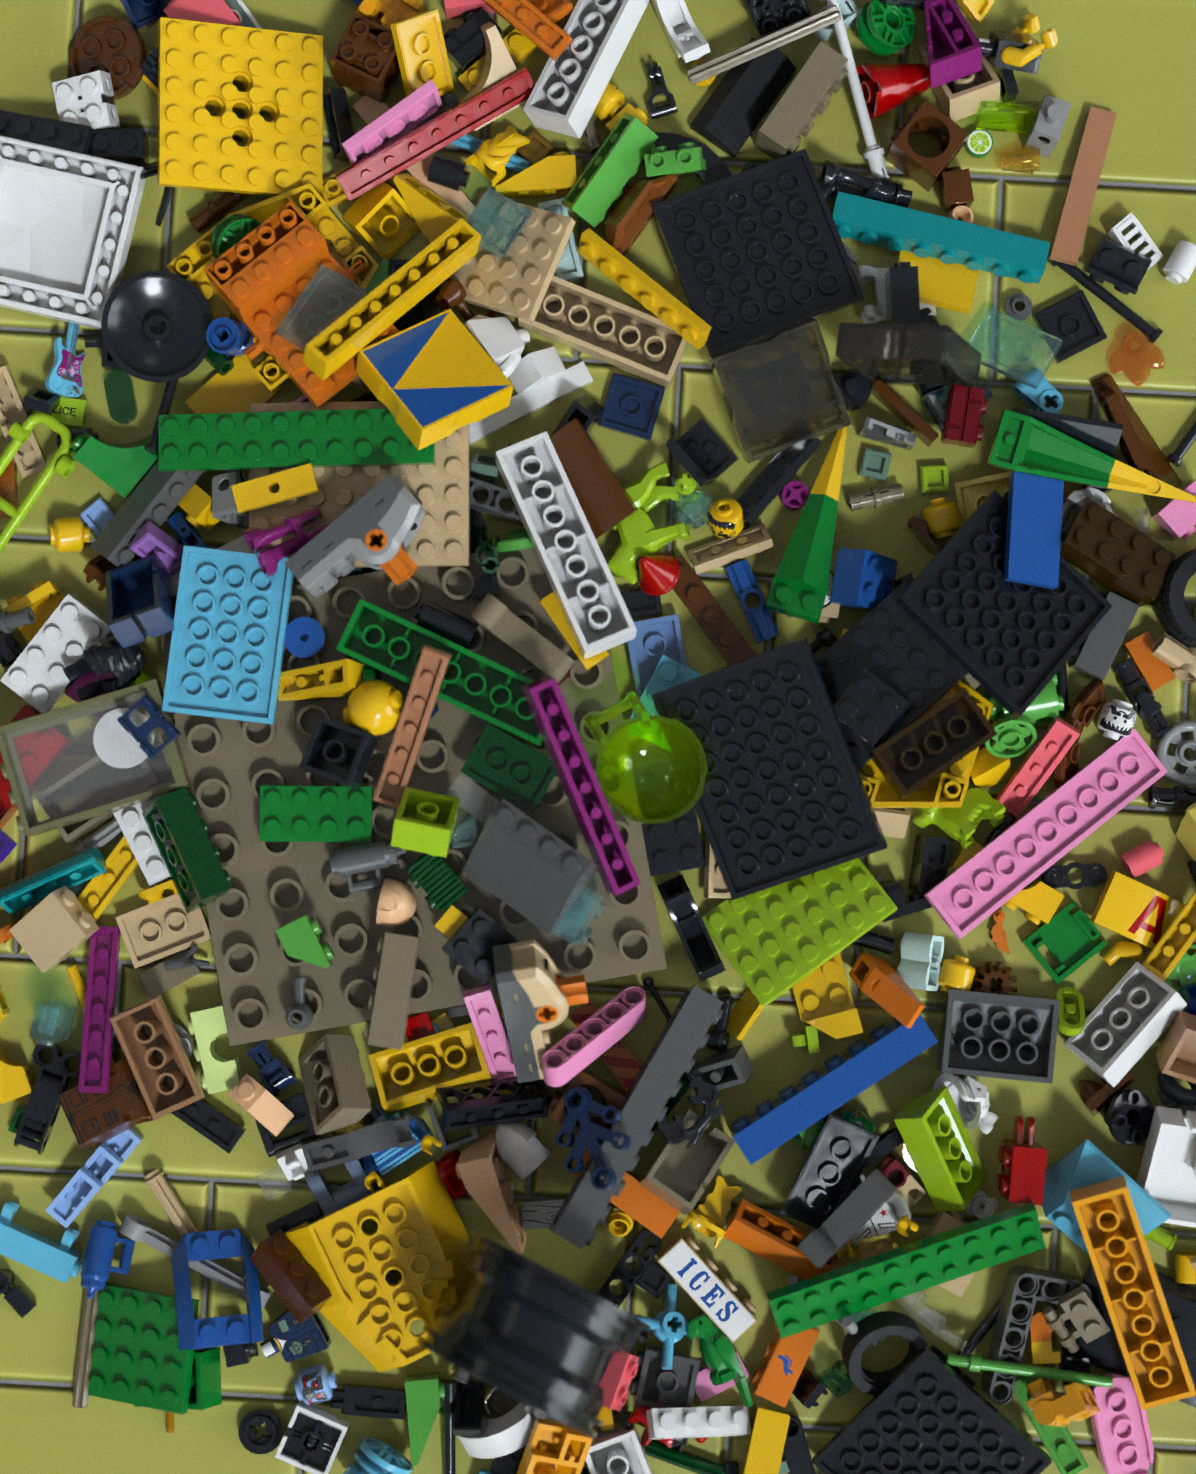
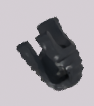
M113 635L93 640L88 650L83 652L84 657L74 664L63 668V671L69 681L79 678L91 670L95 676L105 673L116 675V677L99 680L76 689L75 691L81 701H85L104 692L111 693L132 684L141 676V671L145 664V656L139 644L122 648Z

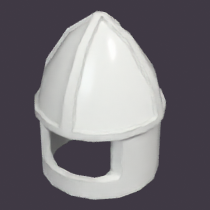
M517 1122L497 1124L495 1139L498 1153L503 1162L521 1180L531 1174L551 1154L552 1151L547 1146L544 1147L535 1137L537 1132L525 1124Z

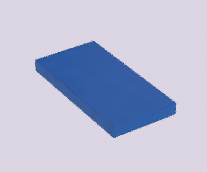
M1017 471L1010 473L1004 581L1048 589L1058 588L1064 491L1063 480Z

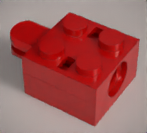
M1016 1115L1014 1119L1013 1140L1004 1139V1146L999 1147L998 1161L1002 1163L1001 1174L998 1173L996 1177V1190H1000V1195L1009 1203L1027 1204L1033 1202L1034 1205L1043 1206L1047 1149L1038 1142H1033L1034 1117L1027 1116L1024 1125L1023 1116Z

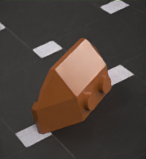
M670 174L636 179L631 186L627 184L619 197L621 199L616 207L611 206L604 218L606 242L625 256L654 217L652 205L667 199L678 183V176Z

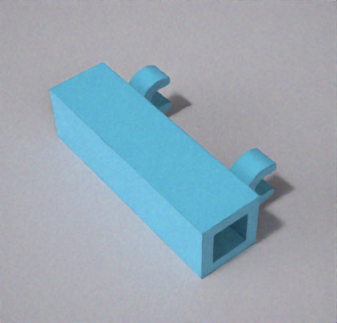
M9 1200L8 1203L6 1202L0 1214V1254L64 1283H67L72 1277L76 1278L83 1265V1262L80 1261L83 1252L72 1247L80 1231L69 1227L65 1231L60 1243L12 1221L20 1204Z

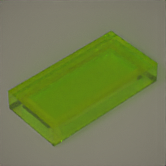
M982 101L975 122L976 129L1029 134L1036 113L1035 105Z

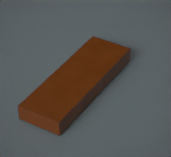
M878 380L872 386L871 394L908 429L917 435L925 445L929 447L939 436L938 433L883 381Z

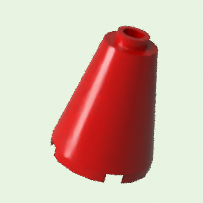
M864 63L856 68L870 119L878 118L927 91L931 84L929 68L923 63Z

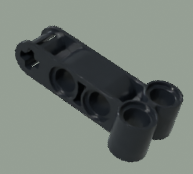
M53 1042L41 1043L35 1047L33 1060L41 1068L17 1131L14 1146H25L38 1151L37 1154L39 1155L44 1152L61 1107L57 1096L66 1092L72 1076L80 1074V1067L76 1071L69 1069L68 1060L75 1056L81 1061L80 1051H70L63 1055L61 1047ZM46 1047L51 1048L54 1053V1057L49 1063L42 1058V1052Z

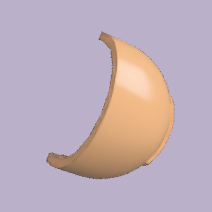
M385 878L378 901L376 924L385 927L400 926L409 921L414 915L416 897L412 889L404 882Z

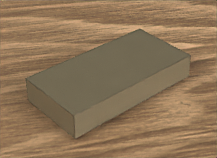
M187 948L167 960L179 958L186 954L190 949ZM163 961L139 974L152 999L201 973L199 966H196L195 968L185 967L165 971Z

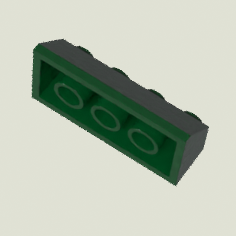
M184 787L155 798L142 815L188 914L225 895L231 889V878L227 870L223 869L219 862V851L209 840L207 835L208 827L205 821L199 818L196 811L197 804L195 798Z

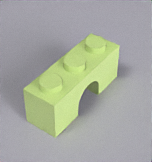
M223 1005L191 1012V1018L188 1019L190 1034H195L197 1045L194 1046V1053L197 1062L201 1061L203 1072L200 1073V1080L203 1089L207 1088L208 1094L233 1089L243 1078L239 1057L223 1059L217 1055L214 1049L216 1038L220 1034L228 1033Z

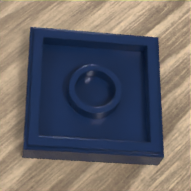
M613 373L603 407L605 410L600 417L598 426L650 441L666 388Z

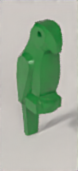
M701 1314L691 1317L686 1322V1333L690 1339H694V1337L699 1338L702 1357L711 1370L710 1380L712 1384L716 1386L734 1380L744 1406H753L746 1377L732 1342L707 1315Z

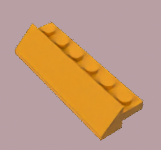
M535 1418L517 1474H581L593 1438L559 1421L554 1422Z

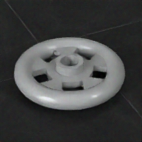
M1181 721L1173 724V729L1161 735L1156 748V757L1168 771L1165 774L1168 779L1179 785L1195 786L1196 721ZM1182 732H1192L1193 740L1182 741ZM1169 743L1177 745L1175 756L1167 755ZM1186 748L1192 751V756L1189 759L1184 756ZM1177 762L1187 767L1184 774L1173 769Z

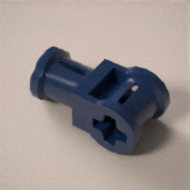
M263 1040L245 1054L247 1057L251 1056L260 1068L257 1073L261 1077L262 1083L276 1098L279 1096V1091L290 1083L295 1084L298 1082V1079L293 1070L280 1056L275 1058L266 1045L267 1041ZM284 1076L282 1080H280L278 1083H275V1081L278 1078Z

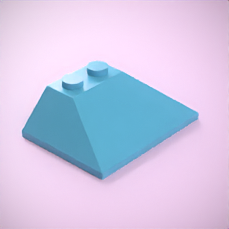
M1088 1139L1046 1169L1042 1206L1045 1216L1086 1254L1089 1253L1071 1202V1190L1125 1176L1144 1236L1171 1217V1214Z

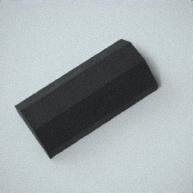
M774 49L729 69L690 124V129L732 158H735L793 76L796 67L782 51Z

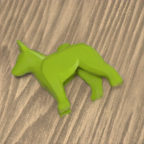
M666 461L653 466L641 477L623 486L638 510L613 527L614 530L619 531L621 541L606 563L611 573L613 572L615 575L624 578L630 584H635L638 581L636 564L642 556L653 555L660 548L674 540L692 539L689 526H685L684 522L657 528L652 519L646 514L663 500L671 499L675 502L681 500L675 486L656 485L657 480L670 476L669 466Z

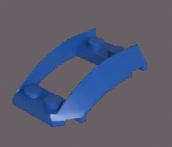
M240 1228L183 1233L178 1242V1246L171 1257L178 1327V1350H195L198 1348L264 1341L258 1269L250 1259L255 1249ZM241 1257L247 1314L194 1319L188 1262Z

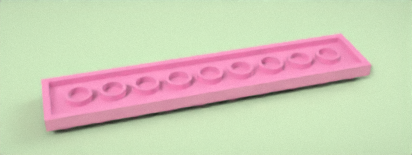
M1133 728L1130 736L1119 738L1118 741L1114 742L1063 785L1059 786L925 893V898L955 937L961 939L1168 771L1137 730Z

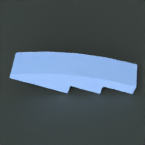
M130 1128L105 1141L98 1147L84 1166L77 1171L45 1211L67 1228L113 1176L144 1137L133 1128Z

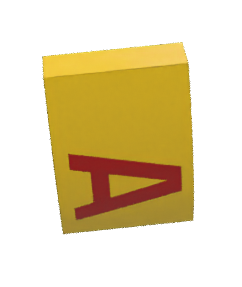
M1111 871L1090 922L1152 950L1185 904L1116 871Z

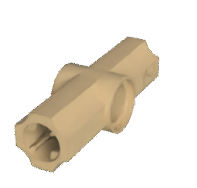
M1161 634L1153 643L1150 649L1151 654L1175 669L1174 674L1180 680L1192 684L1196 683V648L1186 647L1168 634Z

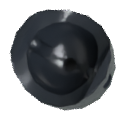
M859 371L843 373L834 385L835 400L845 410L854 411L860 409L867 402L871 394L869 379Z

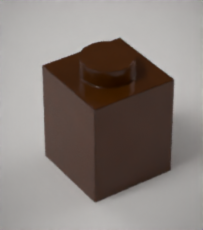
M960 166L945 169V172H942L938 179L943 211H950L960 205L970 208L974 198L969 169H961Z

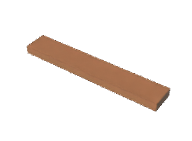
M1092 106L1088 110L1049 256L1051 260L1072 266L1077 264L1117 113Z
M428 645L423 646L372 800L396 809L399 808L452 654Z

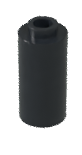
M429 600L426 605L422 603L419 605L414 616L418 620V626L466 649L471 645L479 627L478 623Z

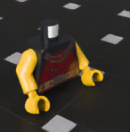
M1028 13L1022 17L1024 25L1022 28L1017 27L1012 32L991 31L988 39L977 38L982 46V55L986 57L991 65L1037 74L1043 49L1052 48L1058 42L1054 28L1040 33L1042 39L1040 43L1031 35H1028L1040 29L1039 18L1037 15L1034 16V13Z

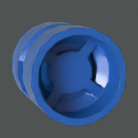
M217 318L210 323L206 331L208 345L212 350L221 354L242 356L245 355L244 351L253 345L254 337L237 320Z

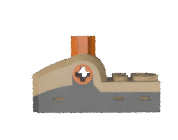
M535 940L493 946L496 981L518 1083L544 1079L541 1058L547 1050L553 1047L550 1029L557 1027L565 1020L568 1015L569 1006L589 1003L584 974L564 977L562 971L557 968L550 955Z

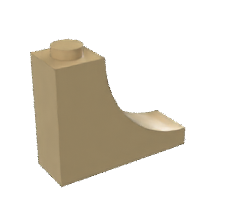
M490 21L480 26L486 46L483 72L472 91L462 100L458 101V104L517 71L496 25ZM526 99L525 101L519 103L518 105L514 106L513 108L507 110L506 112L500 114L499 116L493 118L492 120L486 122L485 124L481 125L480 127L474 129V131H477L478 129H480V128L486 126L487 124L493 122L494 120H496V119L502 117L503 115L509 113L510 111H512V110L518 108L519 106L525 104L528 99Z

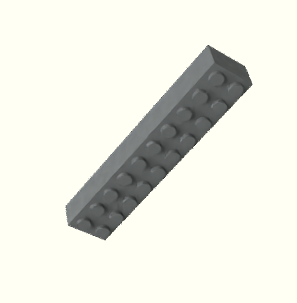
M696 985L686 989L626 1093L627 1098L620 1108L622 1113L621 1120L616 1124H611L609 1130L613 1132H623L630 1136L631 1144L629 1148L619 1150L614 1148L612 1143L605 1140L600 1142L607 1167L611 1168L616 1174L614 1187L605 1191L596 1189L592 1185L591 1174L595 1166L590 1156L548 1228L549 1230L580 1249L584 1245L590 1246L597 1234L594 1227L599 1220H605L611 1209V1206L608 1205L613 1195L618 1196L626 1183L622 1180L627 1170L632 1172L640 1157L636 1155L641 1146L646 1147L654 1134L651 1131L652 1126L657 1121L661 1122L665 1116L668 1107L664 1105L668 1098H674L682 1085L679 1082L680 1077L685 1072L689 1073L696 1061L693 1057L695 1051L699 1048L702 1049L709 1039L710 1034L706 1033L710 1025H716L724 1012V1010L720 1009L723 1004L721 1000ZM621 1136L618 1140V1144L620 1146L624 1142L623 1136ZM608 1174L604 1177L605 1184H607L609 1179Z

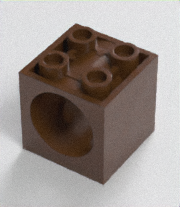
M355 13L330 59L334 82L362 96L366 95L383 103L400 73L392 31Z
M925 101L920 108L915 106L906 118L907 121L903 125L904 129L899 127L889 141L891 142L886 148L889 150L886 160L929 192L939 179L941 173L947 169L960 152L969 133ZM915 133L930 134L939 142L942 154L933 158L921 157L911 149L908 137Z
M584 1068L564 1084L565 1088L562 1093L556 1091L548 1109L551 1110L550 1118L563 1125L568 1112L564 1104V1097L571 1088L592 1085L602 1092L603 1104L619 1109L627 1098L626 1091L589 1069ZM613 1110L609 1114L610 1120L613 1119L615 1115ZM602 1116L596 1119L591 1118L593 1123L609 1129L611 1123L605 1122ZM578 1119L572 1130L577 1134L581 1127Z

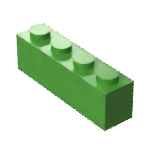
M624 113L561 204L585 223L596 227L606 217L607 210L612 202L620 197L623 187L629 178H632L637 173L644 154L651 152L650 148H654L655 141L659 136L636 117Z

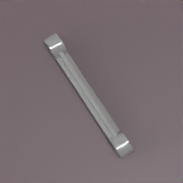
M126 1214L118 1229L126 1237L138 1242H144L172 1257L178 1246V1241L157 1231L147 1221L133 1214ZM212 1260L188 1262L190 1268L236 1292L246 1301L244 1277ZM259 1283L261 1308L263 1309L272 1291Z

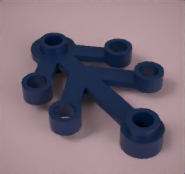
M573 1087L565 1094L564 1104L568 1112L562 1128L558 1131L555 1138L556 1143L562 1147L568 1148L574 1144L570 1156L564 1162V1167L570 1173H580L584 1167L582 1155L587 1145L595 1166L591 1174L592 1185L596 1189L610 1190L616 1183V1174L611 1168L607 1167L598 1138L612 1143V1146L619 1150L629 1148L631 1138L626 1133L613 1132L593 1123L589 1112L602 1116L603 1120L607 1123L616 1124L621 1120V1110L614 1106H604L593 1101L590 1092L584 1087ZM581 1096V1103L578 1106L577 1099ZM613 1110L615 1115L614 1118L610 1120L609 1114ZM578 1119L581 1127L575 1140L572 1130ZM567 1134L568 1140L566 1143H563V1136ZM621 1136H623L624 1142L620 1146L618 1144V1140ZM576 1160L577 1165L575 1169H572V1162ZM608 1174L609 1179L607 1184H605L604 1177Z

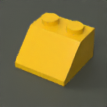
M385 182L365 192L341 216L353 232L382 260L383 258L391 259L420 229L405 201L393 187Z

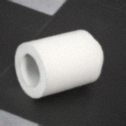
M1184 240L1178 241L1163 269L1166 280L1176 285L1188 282L1196 267V245Z

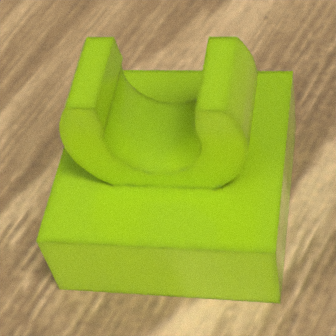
M803 1024L804 1033L791 1035L792 1046H806L809 1054L820 1053L817 1028L809 1024Z

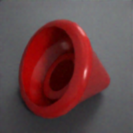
M657 553L642 556L639 559L638 583L643 592L652 596H660L674 588L679 579L680 566L672 555Z

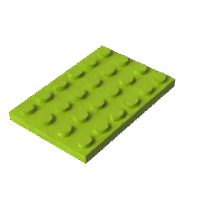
M857 858L735 900L727 898L704 915L702 919L709 935L764 1008L897 911L898 908L862 861Z

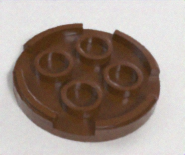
M99 16L89 20L81 27L73 47L70 46L69 66L72 77L98 70L110 73L114 96H111V100L123 98L131 93L144 75L141 70L143 61L147 60L144 41L134 26L120 18Z

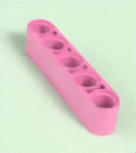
M638 986L624 989L547 1050L541 1058L546 1084L551 1087H560L566 1084L644 1021L648 1014L645 991Z

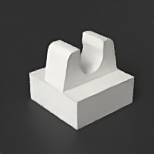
M302 1143L276 1154L277 1161L288 1181L292 1179L295 1181L299 1180L309 1172L301 1146Z

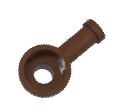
M447 278L441 283L436 296V302L441 308L450 309L455 306L465 322L476 316L464 301L466 291L457 280Z

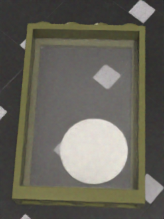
M157 679L0 726V752L4 761L0 763L4 778L9 779L11 785L8 795L12 805H16L19 816H16V822L20 832H24L26 836L32 837L152 800L184 787L186 789L192 787L177 737L151 760L139 747L141 744L133 738L132 733H128L117 721L141 697L149 695L159 707L157 710H160L164 718L168 719L167 722H172L170 713L162 711L164 693L161 683ZM139 706L130 714L129 718L136 727H140L149 719V714L142 706ZM157 727L147 737L148 741L155 748L161 746L168 738L167 734L160 727Z

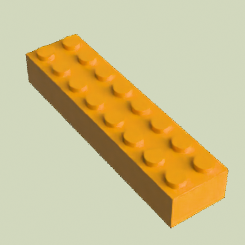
M1125 1176L1071 1190V1202L1141 1410L1196 1396L1194 1383Z

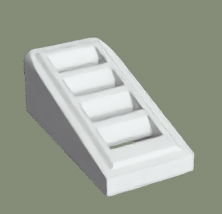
M1132 212L1107 233L1112 241L1133 251L1143 243L1145 248L1139 254L1145 255L1150 252L1153 255L1150 257L1152 262L1148 270L1164 257ZM1129 227L1131 231L1123 236L1121 232ZM1136 235L1138 239L1130 245L1127 241Z

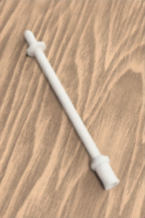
M820 0L827 1L828 7L836 5L841 14V20L833 25L841 55L848 59L845 69L848 70L847 77L867 147L863 154L864 160L868 161L871 175L888 179L890 177L883 158L885 151L884 148L877 144L839 2L838 0Z

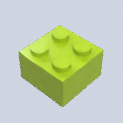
M405 787L394 820L391 846L427 853L431 856L446 857L457 822L460 798Z

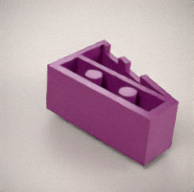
M924 1L931 89L981 71L982 46L955 1Z

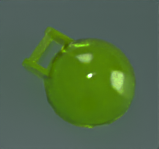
M633 690L627 693L626 698L594 716L590 714L584 718L589 730L600 746L596 759L597 780L606 801L614 810L623 817L638 823L657 824L679 818L693 808L703 793L702 789L705 783V776L708 774V767L703 747L691 729L675 718L669 719L659 715L649 716ZM632 707L637 717L621 723L606 736L600 725Z

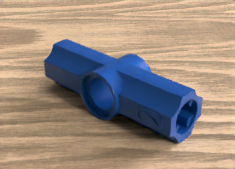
M748 560L739 561L726 567L725 570L739 601L740 609L746 617L756 643L759 644L778 636L779 633L770 612L765 609L764 594L759 589ZM755 595L759 599V606L754 609L747 607L744 601L745 597Z

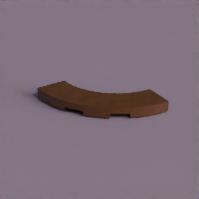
M1094 678L1080 692L1066 715L1064 721L1080 731V735L1054 769V786L1057 788L1079 771V756L1082 745L1079 739L1084 726H1089L1096 713L1106 703L1103 680Z

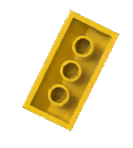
M472 1022L405 1043L401 1050L389 1048L368 1055L382 1108L388 1114L436 1099V1091L439 1088L493 1080Z

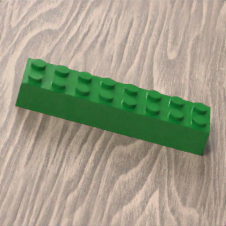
M363 599L359 600L336 650L408 685H411L424 645L452 654L437 698L541 747L543 743L542 736L521 689L522 686L534 680Z

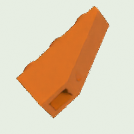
M864 952L861 953L849 972V976L860 990L905 1027L911 1029L925 1005L887 960Z

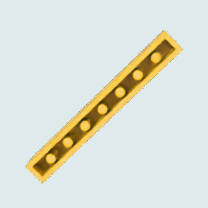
M461 218L306 344L303 363L324 381L473 258L478 252L482 236Z

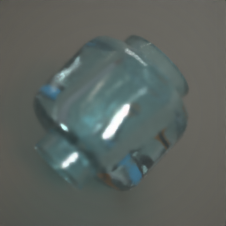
M695 489L691 494L684 495L675 502L676 513L673 514L677 523L684 522L685 526L688 525L690 529L696 530L708 521V511L713 500L704 490L700 492Z

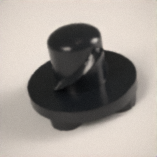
M1125 1089L1117 1093L1105 1107L1103 1114L1104 1122L1108 1125L1111 1135L1119 1143L1139 1146L1148 1138L1155 1108L1145 1093L1139 1090Z

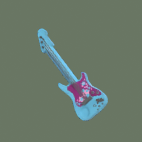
M70 322L68 323L65 347L62 344L61 337H57L54 340L55 359L46 377L45 385L46 389L51 393L75 398L79 397L83 391L81 364L86 355L85 353H80L78 356L75 355L79 324Z

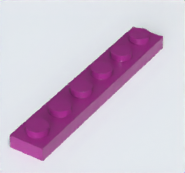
M98 926L99 929L90 937L78 1092L80 1093L109 1092L113 1026L109 1018L115 1014L121 937L119 927Z

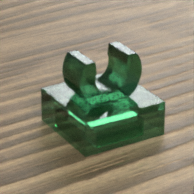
M842 1360L822 1371L818 1377L827 1389L838 1398L850 1393L854 1386L848 1372L844 1375L840 1371V1367L843 1364Z

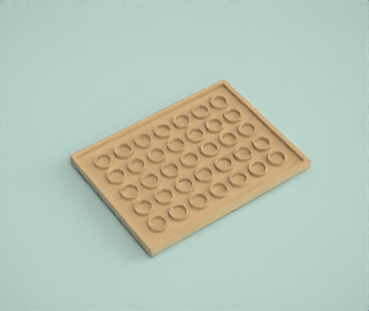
M381 401L325 402L318 409L311 402L250 403V412L387 408ZM470 424L460 427L451 435L435 442V464L314 468L319 487L318 492L249 511V528L266 529L283 523L285 518L319 507L323 516L314 523L304 527L308 533L323 525H330L386 476L395 473L426 510L422 524L414 540L406 550L409 557L418 567L470 566ZM291 468L249 469V480ZM275 485L272 489V492L277 493L280 489V486ZM293 533L269 543L262 550L292 539ZM379 542L378 545L382 547L383 543ZM249 547V553H252V554H257V553H258V552L254 553V552L250 549V547ZM296 552L286 556V558H291ZM360 560L354 563L355 568H368Z

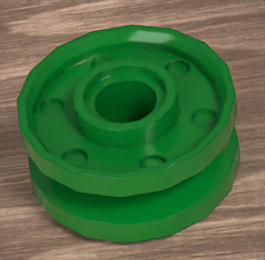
M871 0L862 5L857 13L856 26L862 43L871 52L879 56H889L910 44L915 37L917 24L912 8L881 4L880 0Z
M233 214L222 219L216 225L211 235V249L214 258H219L262 223L246 214Z

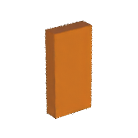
M1146 631L1123 644L1128 655L1130 657L1133 656V663L1139 674L1146 678L1152 691L1176 677L1169 665L1151 654L1150 649L1155 641L1150 632Z

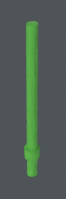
M946 1354L945 1362L947 1365L965 1367L968 1371L973 1372L986 1370L1112 1388L1113 1378L1111 1376L984 1359L981 1355L969 1354L968 1356Z

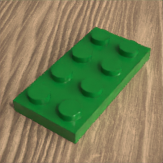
M260 786L259 842H372L373 787L360 786L359 791L346 786Z

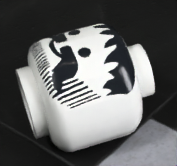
M1117 699L1104 703L1097 721V727L1104 731L1103 737L1118 741L1120 737L1130 736L1137 717V713L1132 709V704Z

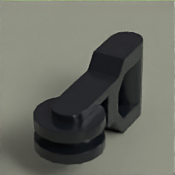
M657 61L653 62L652 68L650 64H646L650 85H655L654 80H657L658 84H662L661 87L652 89V95L647 101L651 120L678 113L674 95L667 91L661 66H658ZM660 95L667 97L669 104L654 108L653 99Z

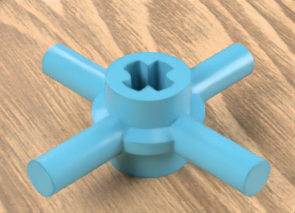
M668 1284L666 1286L665 1310L658 1313L655 1318L633 1315L650 1325V1329L653 1330L655 1337L663 1342L661 1369L672 1370L674 1343L681 1340L684 1335H687L685 1329L686 1320L682 1314L676 1312V1284Z

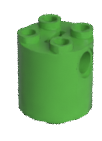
M1057 675L1051 679L1020 717L1027 718L1034 726L1051 724L1056 716L1060 718L1059 711L1064 710L1062 695L1056 692ZM986 691L984 698L994 704L990 719L995 722L1005 718L1006 715H1010Z

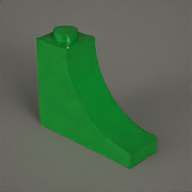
M85 432L83 436L78 435L70 444L71 450L69 451L73 458L124 498L158 458V455L145 451L146 444L150 443L151 435L133 443L114 444L101 441Z

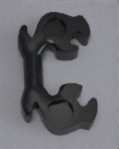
M701 1077L692 1080L687 1085L688 1089H696L695 1096H688V1101L694 1106L699 1104L704 1106L703 1113L692 1127L685 1129L683 1127L685 1121L678 1114L672 1115L674 1122L671 1124L667 1123L666 1115L661 1122L657 1123L656 1130L661 1132L665 1141L670 1145H676L688 1139L685 1148H691L697 1143L700 1133L709 1122L716 1118L723 1110V1103L715 1108L718 1098L716 1086L703 1081Z

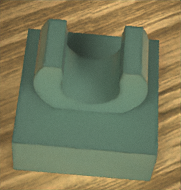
M481 453L474 454L470 473H475V479L479 480L480 475H487L489 477V484L493 485L495 477L499 473L495 456Z

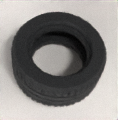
M1196 549L1174 560L1155 601V605H1157L1156 612H1158L1157 616L1160 618L1163 628L1167 630L1168 635H1171L1172 638L1184 646L1196 648V620L1190 616L1185 606L1184 591L1188 580L1196 572Z

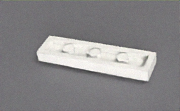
M744 1405L652 1408L646 1410L649 1439L747 1436L752 1434L749 1408Z

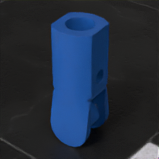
M177 512L168 519V524L183 545L190 546L189 544L197 538L198 542L193 545L194 547L209 548L193 525L186 519L183 512Z

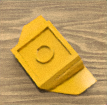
M840 952L792 987L800 1021L817 1028L835 1039L863 1033L859 1014L852 1000Z

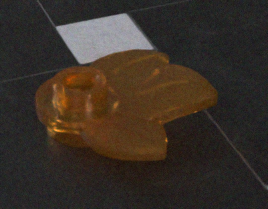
M1140 332L1126 334L1121 341V348L1116 350L1110 358L1111 373L1118 374L1125 371L1129 381L1136 386H1141L1147 380L1150 368L1163 369L1165 363L1160 348L1149 344L1146 336ZM1137 340L1139 342V348L1133 351L1131 349V344L1133 341Z

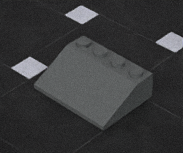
M503 798L488 819L462 872L551 936L599 866Z
M948 989L939 1041L937 1070L941 1073L1053 1084L1060 1000Z

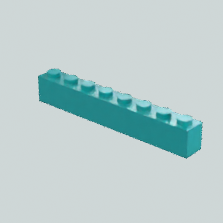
M839 191L832 211V217L837 230L843 239L850 238L867 245H879L887 247L892 251L904 250L912 252L921 258L929 256L940 259L945 264H962L971 270H982L994 273L999 277L1007 276L1019 279L1024 283L1038 284L1045 271L1050 242Z

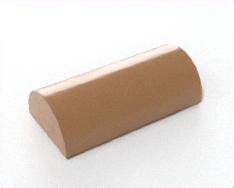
M161 995L109 1018L153 1120L205 1097Z

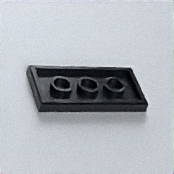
M832 1113L826 1115L779 1209L780 1212L818 1229L850 1196L879 1135Z

